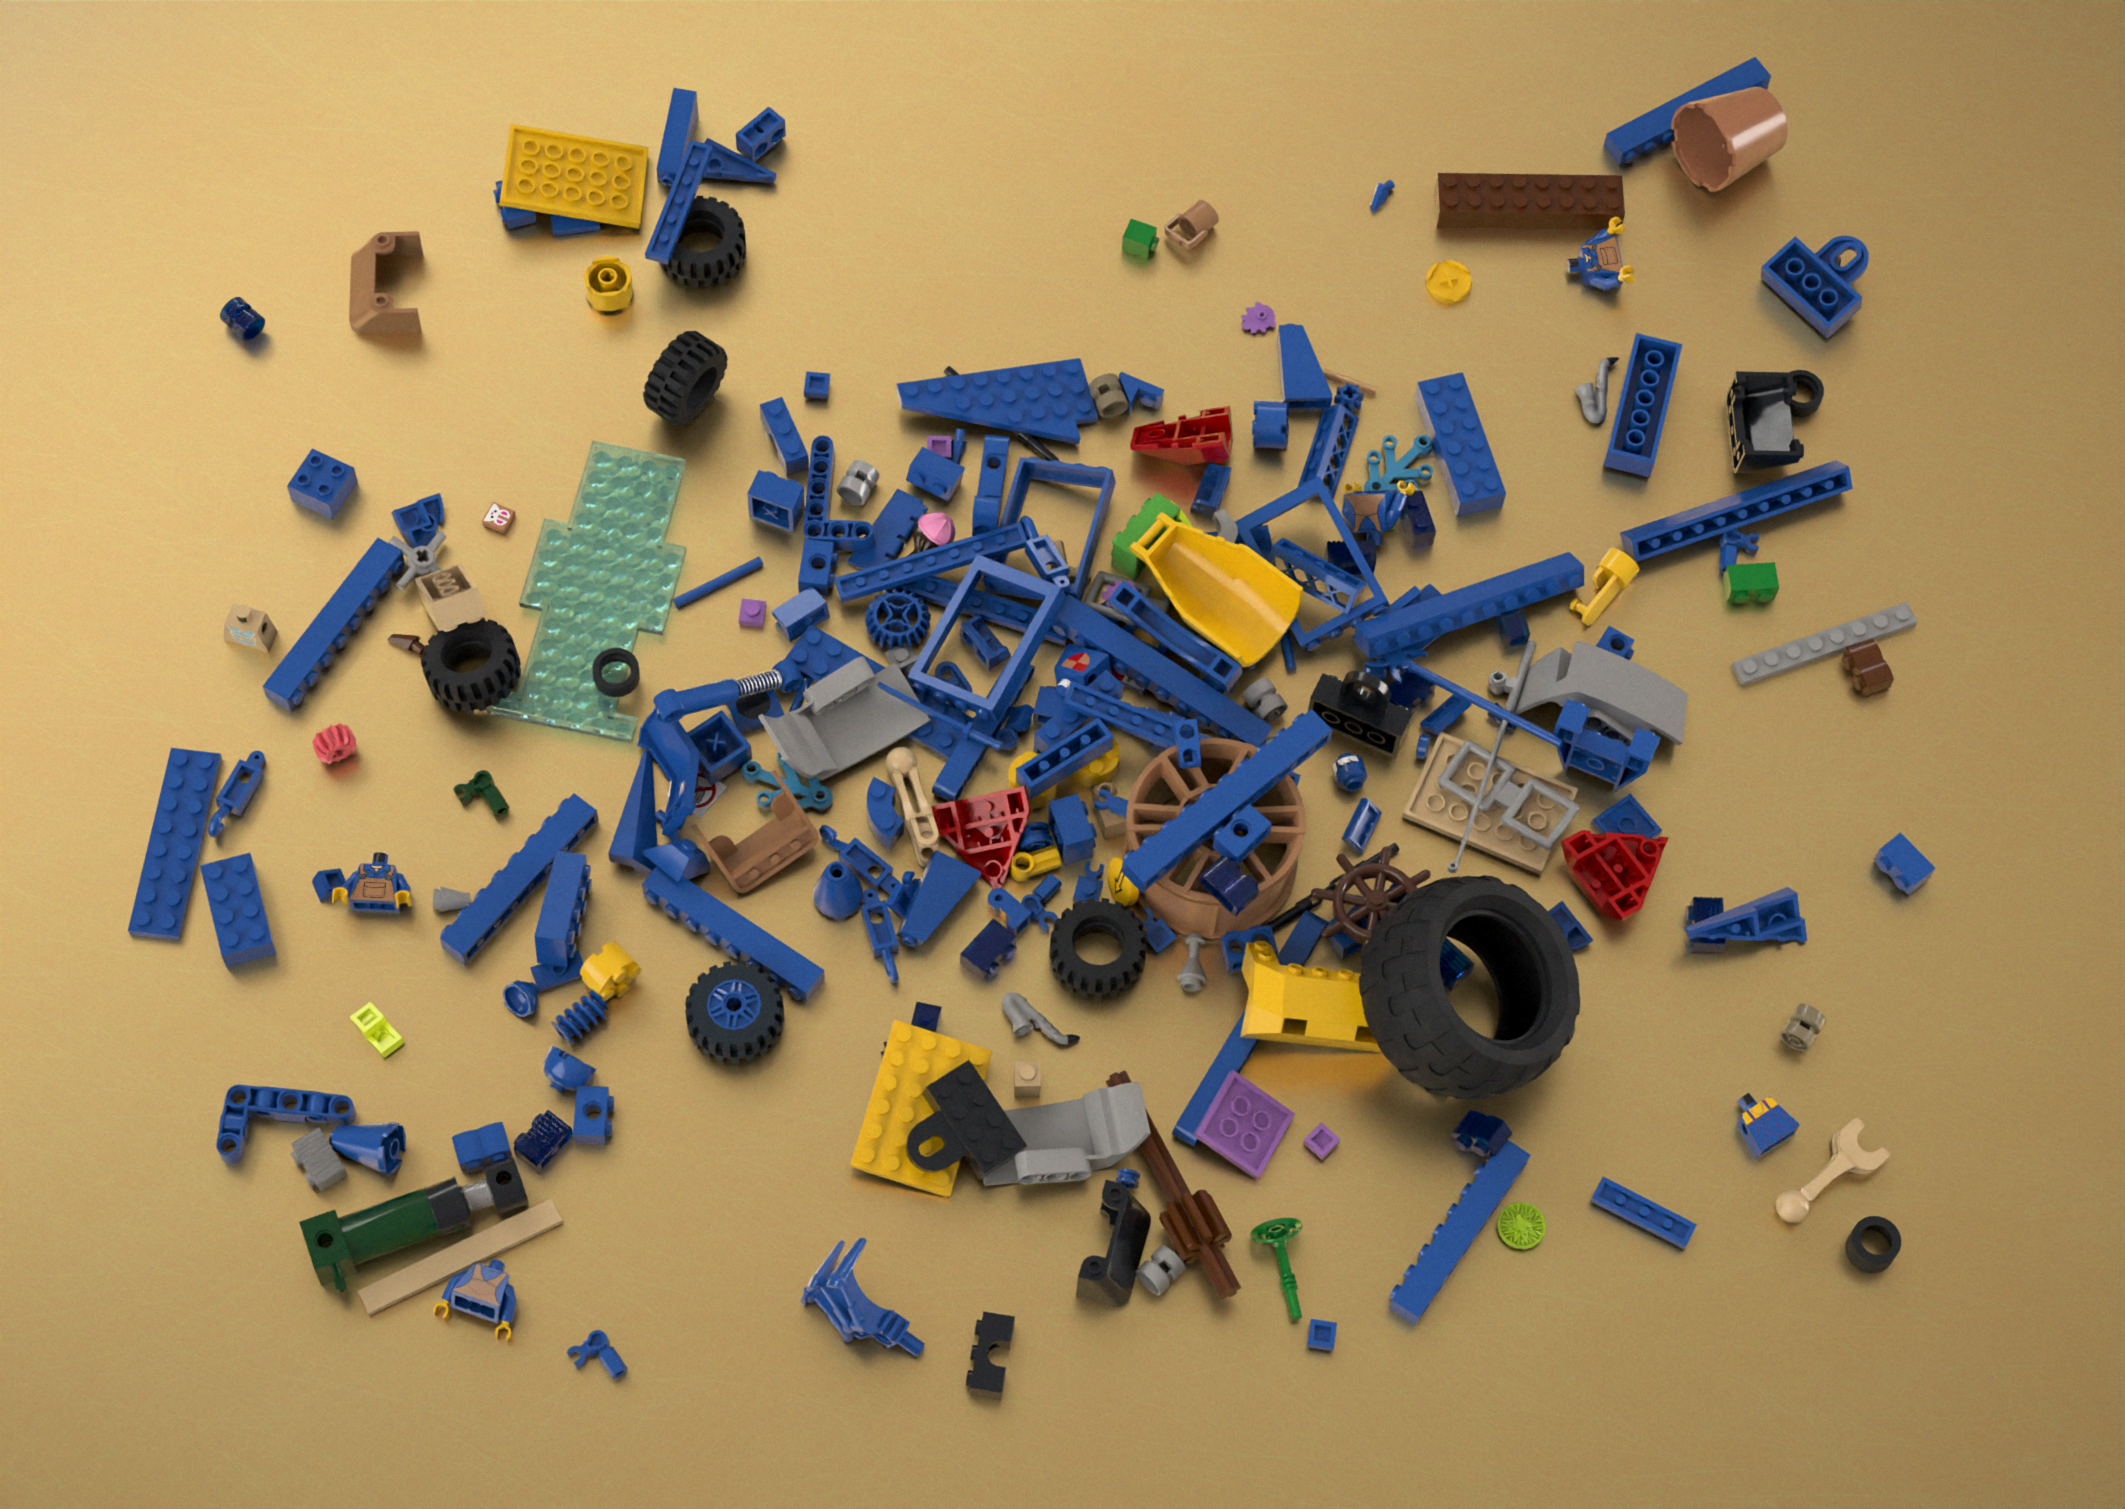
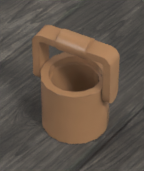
M1199 199L1183 214H1177L1164 226L1165 234L1178 245H1182L1186 249H1193L1207 236L1208 231L1218 223L1219 218L1214 208L1208 202ZM1179 224L1181 230L1192 240H1186L1185 237L1171 229Z

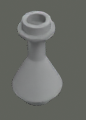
M1190 933L1185 938V943L1189 945V958L1177 976V980L1182 984L1181 987L1184 990L1198 991L1207 982V977L1199 961V947L1205 944V940L1199 933Z

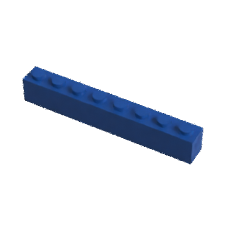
M1753 57L1606 134L1603 147L1618 166L1626 162L1631 163L1645 152L1650 153L1657 146L1663 143L1667 144L1675 138L1674 130L1671 129L1673 115L1680 106L1751 87H1761L1767 90L1771 75L1760 61Z
M380 538L374 541L264 683L263 689L267 698L290 711L295 705L301 703L306 690L317 682L322 669L331 664L333 655L339 648L344 647L352 630H356L360 626L362 617L367 611H371L374 608L376 599L381 593L387 591L395 574L398 575L403 570L405 561L401 550Z
M575 793L569 799L565 798L558 806V811L552 817L548 816L544 820L541 829L536 834L528 837L525 846L520 852H515L510 857L507 866L503 870H498L493 875L491 883L486 888H482L477 892L474 901L469 907L465 906L459 912L456 921L452 925H447L440 934L442 948L466 965L551 873L556 850L570 852L599 821L597 810Z
M656 866L642 883L644 898L654 905L656 903L659 904L669 916L680 918L690 930L694 932L698 930L705 935V938L711 944H719L725 948V951L735 959L739 957L745 961L747 967L751 968L753 964L760 967L761 973L765 971L772 976V982H776L778 986L781 985L787 989L788 994L794 999H802L807 1003L825 980L824 969L688 879L678 883Z
M1506 1138L1503 1139L1500 1145L1497 1143L1493 1145L1487 1155L1490 1157L1487 1164L1481 1163L1473 1175L1476 1177L1473 1184L1467 1183L1460 1193L1462 1200L1458 1205L1452 1204L1446 1213L1448 1217L1444 1225L1438 1224L1431 1235L1434 1237L1430 1245L1424 1244L1417 1255L1420 1260L1416 1266L1411 1264L1403 1275L1406 1280L1402 1286L1397 1284L1389 1295V1298L1392 1299L1389 1308L1414 1325L1420 1320L1529 1161L1531 1155Z

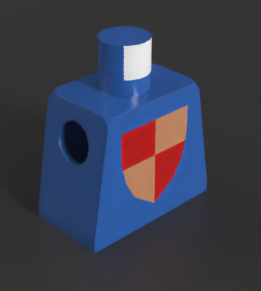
M1069 643L1054 668L1057 692L1065 697L1071 681L1087 687L1105 670L1112 674L1109 654Z

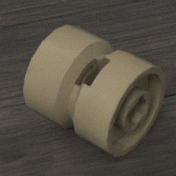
M1112 373L1103 374L1090 383L1089 389L1093 399L1096 401L1101 417L1113 418L1121 415L1128 409L1129 404L1117 375Z
M1798 1004L1790 1016L1791 1021H1788L1782 1029L1780 1037L1791 1048L1807 1052L1816 1040V1035L1820 1033L1825 1025L1826 1018L1816 1008L1807 1004Z

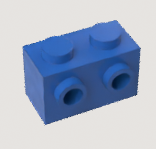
M922 447L909 466L906 481L949 501L961 484L965 467Z
M1901 832L1880 848L1874 858L1878 868L1887 873L1894 880L1895 885L1900 890H1904L1908 895L1925 883L1935 870V867Z

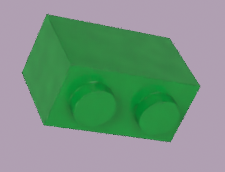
M1775 562L1727 565L1723 574L1727 602L1744 603L1751 600L1767 602L1775 599L1779 590Z

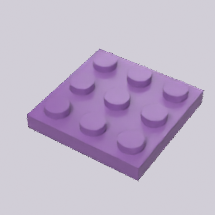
M1232 1070L1225 1078L1193 1136L1256 1179L1260 1177L1295 1113Z

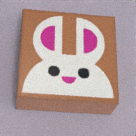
M493 502L482 520V525L505 534L515 517V511Z

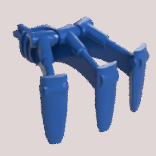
M859 1238L842 1258L834 1272H832L845 1245L843 1240L839 1241L814 1275L809 1278L808 1286L804 1288L801 1303L806 1307L808 1303L816 1302L828 1315L829 1321L841 1333L842 1339L846 1342L852 1341L854 1337L859 1339L873 1337L888 1348L899 1344L917 1357L923 1350L925 1343L906 1331L910 1322L894 1310L884 1309L874 1304L865 1296L857 1284L853 1267L863 1251L867 1240Z

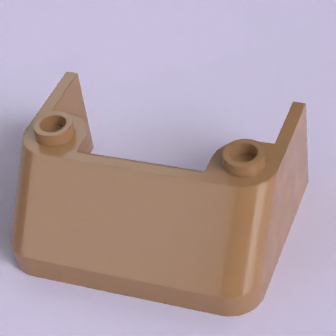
M419 231L380 232L353 252L350 273L349 322L354 332L360 334L421 332L417 308L394 309L393 298L389 294L375 293L376 257L423 256Z
M776 770L771 773L783 790L774 797L771 803V808L776 818L744 840L734 845L729 837L721 835L708 842L697 825L694 824L692 826L698 838L734 890L740 893H746L812 849L819 840L817 830Z

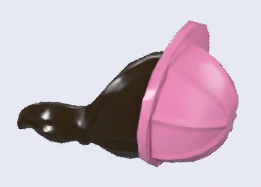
M942 512L922 515L914 528L913 540L915 548L909 555L952 543L956 534L953 520Z

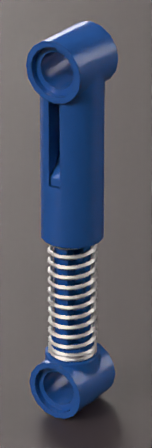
M785 659L778 662L771 671L736 680L728 678L677 692L675 689H667L658 693L654 697L653 702L664 723L670 724L680 720L684 715L738 701V698L757 694V692L782 689L784 693H790L799 689L805 680L794 660Z

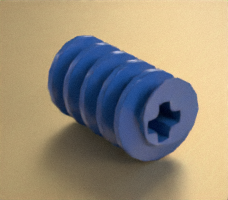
M592 989L588 991L589 998L582 996L580 997L581 1004L577 1002L572 1004L573 1011L567 1008L564 1010L565 1017L559 1014L556 1016L557 1023L551 1021L558 1034L571 1045L574 1044L573 1035L580 1039L582 1038L580 1029H584L587 1032L590 1031L589 1022L595 1026L598 1025L597 1016L604 1020L606 1019L604 1010H608V1007Z

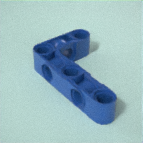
M985 435L978 493L974 498L972 536L998 529L1009 437ZM990 466H997L998 468H996V469H991V468H989V467H990Z
M234 1085L226 1094L220 1118L216 1148L222 1161L230 1165L236 1164L244 1156L246 1141H248L246 1134L249 1120H252L255 1116L275 1118V1120L299 1123L309 1121L343 1126L350 1125L355 1121L356 1110L352 1100L345 1095L267 1086ZM238 1097H246L242 1103H234ZM297 1102L294 1108H285L288 1103ZM342 1107L349 1108L345 1114L337 1113ZM228 1146H236L233 1152H224Z

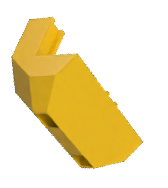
M1265 941L1246 943L1241 971L1249 988V995L1240 1037L1382 1053L1368 1027L1363 1012L1364 1009L1359 990V976L1361 974L1353 973L1347 969L1330 971L1320 966L1304 968L1294 963L1288 964V966L1280 965L1274 949L1269 943Z

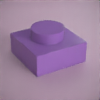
M927 436V449L951 460V436Z
M742 599L739 625L763 627L767 606L766 601Z
M1321 1122L1304 1139L1303 1143L1323 1160L1340 1143V1138Z

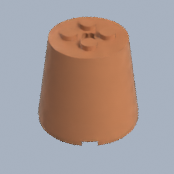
M1751 87L1684 104L1676 110L1671 122V129L1674 130L1675 136L1672 146L1679 165L1698 187L1704 186L1711 192L1726 188L1781 150L1786 143L1788 135L1787 121L1781 105L1769 91L1761 87Z

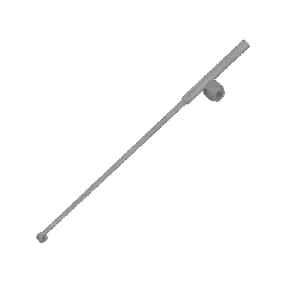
M1534 641L1527 642L1515 678L1507 676L1500 670L1494 671L1489 676L1488 687L1493 693H1510L1505 709L1511 713L1514 712L1537 645ZM1502 720L1455 862L1448 863V871L1450 873H1456L1466 842L1508 724L1505 720Z

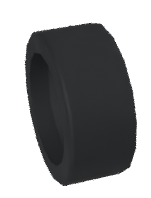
M1790 371L1793 382L1808 387L1814 395L1813 400L1806 403L1791 399V415L1797 417L1809 416L1817 411L1824 396L1823 384L1815 374L1809 371Z
M609 648L602 651L595 658L592 665L594 683L597 689L604 695L623 697L630 694L639 683L640 671L638 661L626 649ZM611 662H623L630 667L631 674L627 680L621 683H609L603 679L601 671Z

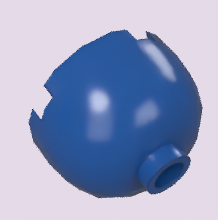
M553 1045L550 1046L543 1061L545 1076L552 1081L550 1086L564 1093L565 1089L576 1091L577 1086H586L597 1070Z

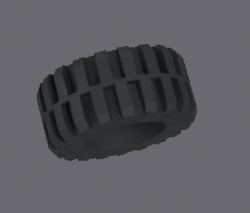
M696 196L669 264L660 263L662 269L666 272L668 271V276L673 280L678 278L680 284L686 286L688 283L695 288H699V285H705L706 288L713 287L712 284L714 283L720 285L725 282V278H732L736 274V270H739L743 265V259L746 256V238L742 218L738 216V212L731 207L729 209V204L721 200V202H718L717 198L710 196L709 199L703 196ZM696 232H709L722 240L715 248L704 252L691 251L680 244L685 237Z
M686 331L668 344V347L662 351L661 356L654 363V367L648 375V381L644 386L643 397L647 408L676 426L690 423L692 419H696L701 411H704L706 405L713 399L716 390L718 391L720 382L725 375L724 371L727 369L728 358L725 350L697 331Z
M481 617L479 621L474 623L464 622L459 624L456 629L451 631L437 630L438 634L436 636L432 635L428 640L429 645L424 647L421 666L432 695L441 705L447 708L451 707V710L460 712L462 709L466 713H472L477 709L479 711L487 710L486 707L491 705L494 707L500 703L499 700L502 698L506 699L511 694L510 689L514 690L518 683L517 679L521 675V662L513 639L505 627L498 625L497 622L490 619L485 621V618ZM478 656L489 658L482 667L475 671L467 673L453 672L461 662L469 658Z
M1089 898L1085 904L1078 901L1073 904V910L1066 908L1062 912L1061 918H1058L1054 924L1049 951L1052 970L1055 973L1057 972V979L1061 984L1066 982L1067 989L1072 993L1075 990L1079 991L1081 997L1087 998L1088 995H1094V1000H1102V995H1108V998L1116 997L1117 991L1120 990L1121 993L1129 990L1130 983L1135 984L1139 979V974L1143 972L1147 951L1146 932L1143 931L1141 920L1135 919V913L1130 908L1124 910L1122 903L1116 901L1115 904L1109 903L1107 898H1102V902L1095 901V898ZM1100 932L1115 938L1122 947V954L1109 964L1094 965L1081 959L1075 952L1074 945L1082 936Z

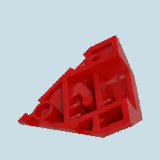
M1026 786L931 806L938 833L954 846V849L971 867L982 872L980 876L984 877L992 885L993 889L1002 888L1031 812Z
M1581 830L1562 840L1561 845L1569 875L1598 913L1622 921L1641 910L1669 837L1659 836L1658 839L1645 838V835L1611 832L1592 834L1591 831Z

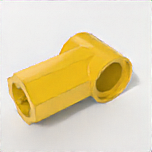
M1054 845L1030 853L1019 852L1012 859L1009 871L1010 876L1016 882H1026L1031 876L1060 867V855ZM1023 864L1028 869L1020 870L1016 865Z

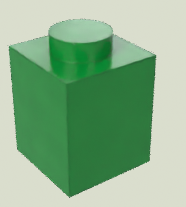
M1130 219L1122 238V250L1148 258L1151 250L1155 251L1159 242V238L1156 237L1157 227Z

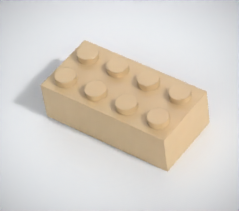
M462 563L415 579L423 605L439 631L447 632L454 630L459 624L464 622L474 623L486 615L478 588Z

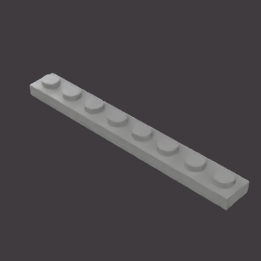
M1905 602L1734 661L1731 668L1741 687L1843 652L1846 650V647L1871 639L1878 640L1915 627L1918 621L1908 603Z

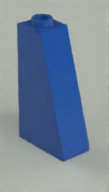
M673 88L656 169L658 182L667 186L673 185L688 144L694 138L699 119L696 91Z
M1279 325L1277 343L1282 401L1289 402V411L1323 410V408L1331 406L1332 392L1303 325Z
M936 850L930 855L896 936L902 938L901 941L906 945L912 947L920 946L976 882L982 872Z

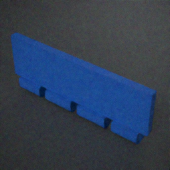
M897 488L872 525L875 537L874 547L868 551H854L848 560V564L863 570L895 559L905 544L903 541L908 540L919 518L927 512V506L922 504L921 499Z

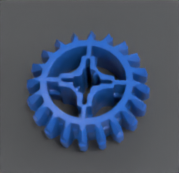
M895 587L893 593H889L885 589L883 597L876 594L875 601H870L869 609L865 611L867 633L872 635L874 643L880 641L879 645L881 648L889 645V650L897 646L899 649L903 648V643L905 642L908 648H912V643L919 645L921 638H925L927 630L930 629L929 621L931 620V614L928 612L929 607L927 604H923L922 597L916 598L914 591L908 595L905 588L902 590V593L897 592ZM884 612L886 614L885 623L880 625L878 619ZM915 614L918 620L912 627L909 620Z

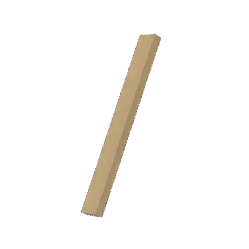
M550 1198L358 1290V1293L369 1316L469 1269L475 1263H481L562 1224V1219Z

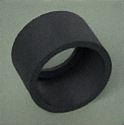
M1880 1216L1863 1218L1855 1225L1846 1240V1255L1851 1264L1860 1271L1879 1273L1887 1269L1899 1253L1901 1236L1897 1227L1886 1218ZM1863 1230H1873L1882 1234L1887 1239L1890 1249L1880 1255L1868 1252L1861 1242Z

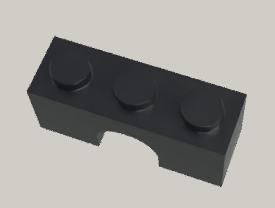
M983 1311L982 1320L977 1319L974 1335L979 1336L978 1345H972L970 1360L975 1361L973 1371L968 1370L965 1385L970 1386L971 1396L995 1400L1002 1399L1006 1367L992 1364L988 1359V1355L992 1350L998 1348L1010 1350L1015 1316Z

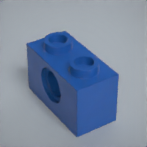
M804 540L798 578L799 593L812 586L821 596H828L829 587L833 588L835 573H831L832 566H837L838 552L834 551V542ZM816 566L824 567L820 570L814 569Z
M1250 804L1243 810L1241 808L1236 810L1230 818L1231 821L1226 826H1220L1213 835V849L1235 868L1270 834L1272 823ZM1242 831L1246 836L1239 837L1235 832Z
M577 1086L573 1125L574 1143L606 1145V1137L611 1136L612 1120H608L609 1111L613 1112L614 1096H610L609 1087ZM591 1112L600 1113V1116L596 1119L588 1118Z

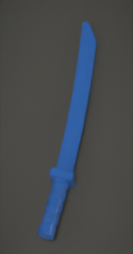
M878 682L877 686L888 694L962 731L963 739L968 740L970 737L998 751L1001 750L1003 746L1002 741L974 729L973 723L968 722L967 725H964L884 683Z

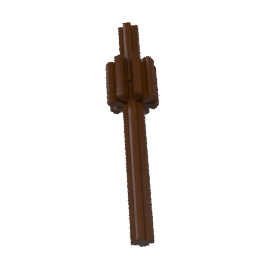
M1122 1071L1119 1074L1115 1072L1106 1081L1108 1088L1132 1083L1126 1071ZM1146 1110L1150 1134L1139 1146L1169 1201V1204L1165 1206L1167 1210L1160 1213L1159 1220L1179 1258L1184 1260L1185 1263H1193L1199 1258L1220 1299H1224L1227 1296L1232 1297L1237 1294V1290L1241 1289V1286L1222 1252V1249L1225 1247L1224 1243L1231 1240L1232 1233L1212 1196L1206 1190H1198L1195 1194H1191Z

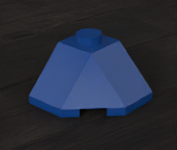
M688 839L659 844L645 849L642 853L678 883L707 873L711 869L705 853Z

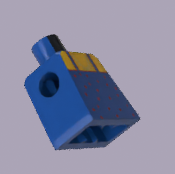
M1747 1093L1737 1101L1744 1111L1737 1121V1126L1756 1159L1793 1136L1800 1126L1794 1118L1770 1097L1757 1103L1751 1094Z

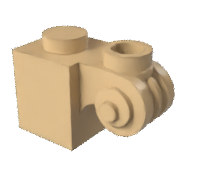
M1110 781L1093 786V801H1106L1105 798L1099 796L1100 789H1105L1110 792L1111 796L1116 797L1117 789L1114 788ZM1097 809L1096 818L1104 839L1126 833V818L1113 814L1108 809Z

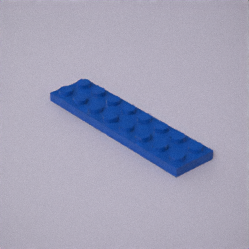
M811 624L785 657V659H793L801 675L810 678L813 683H817L850 661L862 656L866 659L874 674L886 668ZM912 688L921 704L964 725L973 720L971 716L950 704L938 701L933 695L929 693L921 694ZM928 715L931 722L906 737L948 760L962 738L963 733Z
M171 748L128 927V932L131 935L180 940L222 760L220 753Z

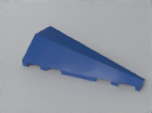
M644 751L608 854L610 862L632 866L637 872L650 874L657 865L642 853L645 849L657 845L656 818L654 817L656 812L653 757L647 751Z
M1789 887L1684 928L1687 937L1690 939L1705 937L1708 939L1728 938L1730 940L1765 941V939L1807 941L1805 919L1800 916L1798 894Z

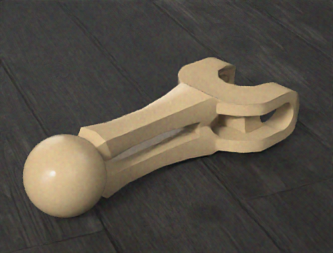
M897 747L888 753L885 765L889 774L892 775V781L901 802L904 824L910 832L917 862L920 866L926 867L929 858L923 857L921 852L925 848H931L933 853L936 850L939 851V833L934 814L928 805L921 785L917 758L910 749ZM908 777L917 799L919 813H914L905 788L904 778Z
M1860 1117L1854 1118L1834 1134L1832 1139L1833 1156L1815 1178L1798 1190L1788 1189L1778 1196L1776 1211L1783 1220L1792 1223L1801 1221L1808 1214L1809 1202L1832 1180L1847 1172L1857 1175L1869 1174L1891 1155L1884 1146L1874 1152H1865L1860 1148L1857 1143V1135L1865 1126Z

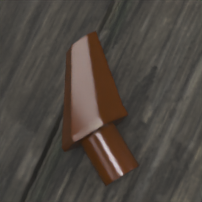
M392 634L387 639L411 651L413 649L419 655H422L425 647L419 642L420 637L416 635Z

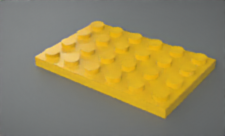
M510 124L499 205L639 229L649 147Z
M894 1020L849 1167L949 1198L960 1160L941 1172L928 1173L921 1171L910 1162L907 1156L906 1140L914 1126L934 1114V1111L922 1095L925 1088L970 1060L984 1081L993 1051ZM932 1137L919 1146V1152L921 1155L929 1157L942 1149L944 1143L941 1138Z

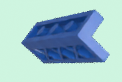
M1339 403L1323 408L1298 487L1318 476L1323 481L1324 476L1327 475L1329 481L1327 490L1332 498H1334L1359 420L1342 404ZM1344 417L1350 421L1347 430H1345L1343 424ZM1338 435H1340V439L1342 442V447L1340 450L1338 449V445L1336 442ZM1331 455L1334 456L1336 463L1333 470L1330 463Z
M1281 538L1273 544L1267 559L1271 564H1273L1275 557L1282 559L1286 569L1280 571L1303 587L1304 592L1347 615L1351 612L1357 596L1364 591L1367 584L1363 580L1285 538ZM1300 569L1304 571L1307 580H1298L1293 570ZM1321 580L1325 582L1328 591L1322 593L1317 590L1315 581ZM1337 592H1343L1350 596L1347 605L1338 601Z

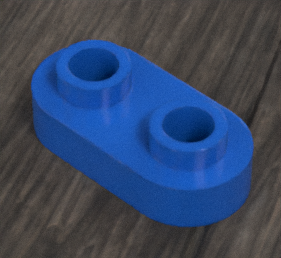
M945 661L936 667L935 678L973 692L971 685L955 663ZM948 674L951 678L945 679L943 676Z

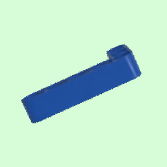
M824 435L818 436L811 445L803 524L805 539L834 542V551H868L875 545L873 527L870 523L866 521L829 520L835 451L831 438ZM820 470H825L823 473H817ZM818 491H823L821 494H815ZM816 512H821L819 515H813ZM815 533H818V534H819L818 536H815V537L811 536L812 534H815ZM838 534H843L841 537H835ZM861 535H868L865 538H859Z

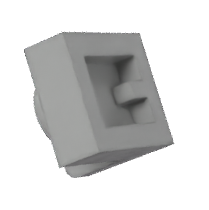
M906 642L903 643V648L898 649L897 646L885 652V658L891 665L896 662L905 677L908 676L919 655H914Z

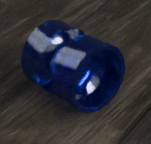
M241 297L231 299L220 312V320L229 328L233 327L234 333L243 341H250L257 337L265 326V318L252 309L251 305Z

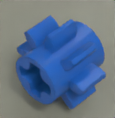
M1346 383L1343 388L1337 387L1334 403L1342 404L1350 412L1355 408L1360 410L1364 393H1359L1358 385L1354 386Z

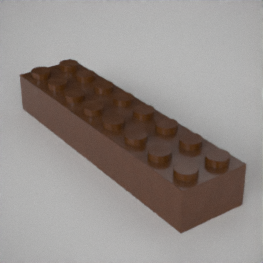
M1438 173L1435 183L1437 227L1604 229L1605 227L1610 228L1609 221L1613 217H1619L1622 220L1616 227L1623 224L1625 217L1622 175Z

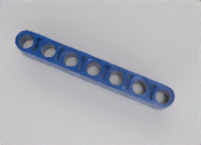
M1009 661L1007 662V664H1006V666L1004 667L1003 671L1001 672V674L999 675V677H998V679L996 680L995 684L993 685L992 689L990 690L989 694L987 695V697H986L987 699H989V697H990L992 691L994 690L996 684L998 683V681H999L1001 675L1003 674L1005 668L1007 667ZM1029 664L999 720L995 721L990 718L984 720L975 715L971 721L974 729L993 738L996 736L995 734L1002 728L1012 708L1016 705L1030 682L1035 666ZM962 736L937 777L932 793L949 802L958 800L990 746L970 737L968 740H965Z

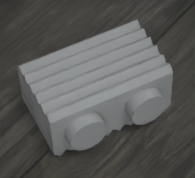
M319 1127L291 1143L294 1152L290 1154L298 1167L303 1165L307 1170L304 1176L311 1188L316 1185L319 1191L322 1192L324 1189H328L329 1186L347 1177L343 1164Z

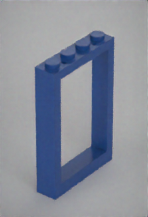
M1020 457L999 528L1018 523L1031 479L1102 489L1074 584H1069V589L1064 592L1066 597L1070 594L1081 601L1116 484L1113 470L1103 466L1091 467L1081 463L1069 464L1059 460L1047 461L1036 457ZM1008 553L989 559L1005 565ZM983 577L987 592L1044 600L989 577Z
M1320 476L1235 521L1246 546L1263 557L1250 531L1319 495L1372 591L1374 597L1353 607L1348 615L1342 613L1307 633H1304L1295 617L1290 628L1303 652L1306 650H1316L1322 645L1321 642L1329 638L1333 640L1343 634V630L1349 627L1355 628V624L1365 621L1364 619L1371 615L1374 617L1379 616L1380 613L1387 610L1386 607L1390 606Z
M977 554L907 676L912 684V688L921 694L929 693L940 702H951L962 711L971 710L984 720L990 718L998 721L1066 600L1062 587ZM982 575L1044 599L989 699L926 674Z

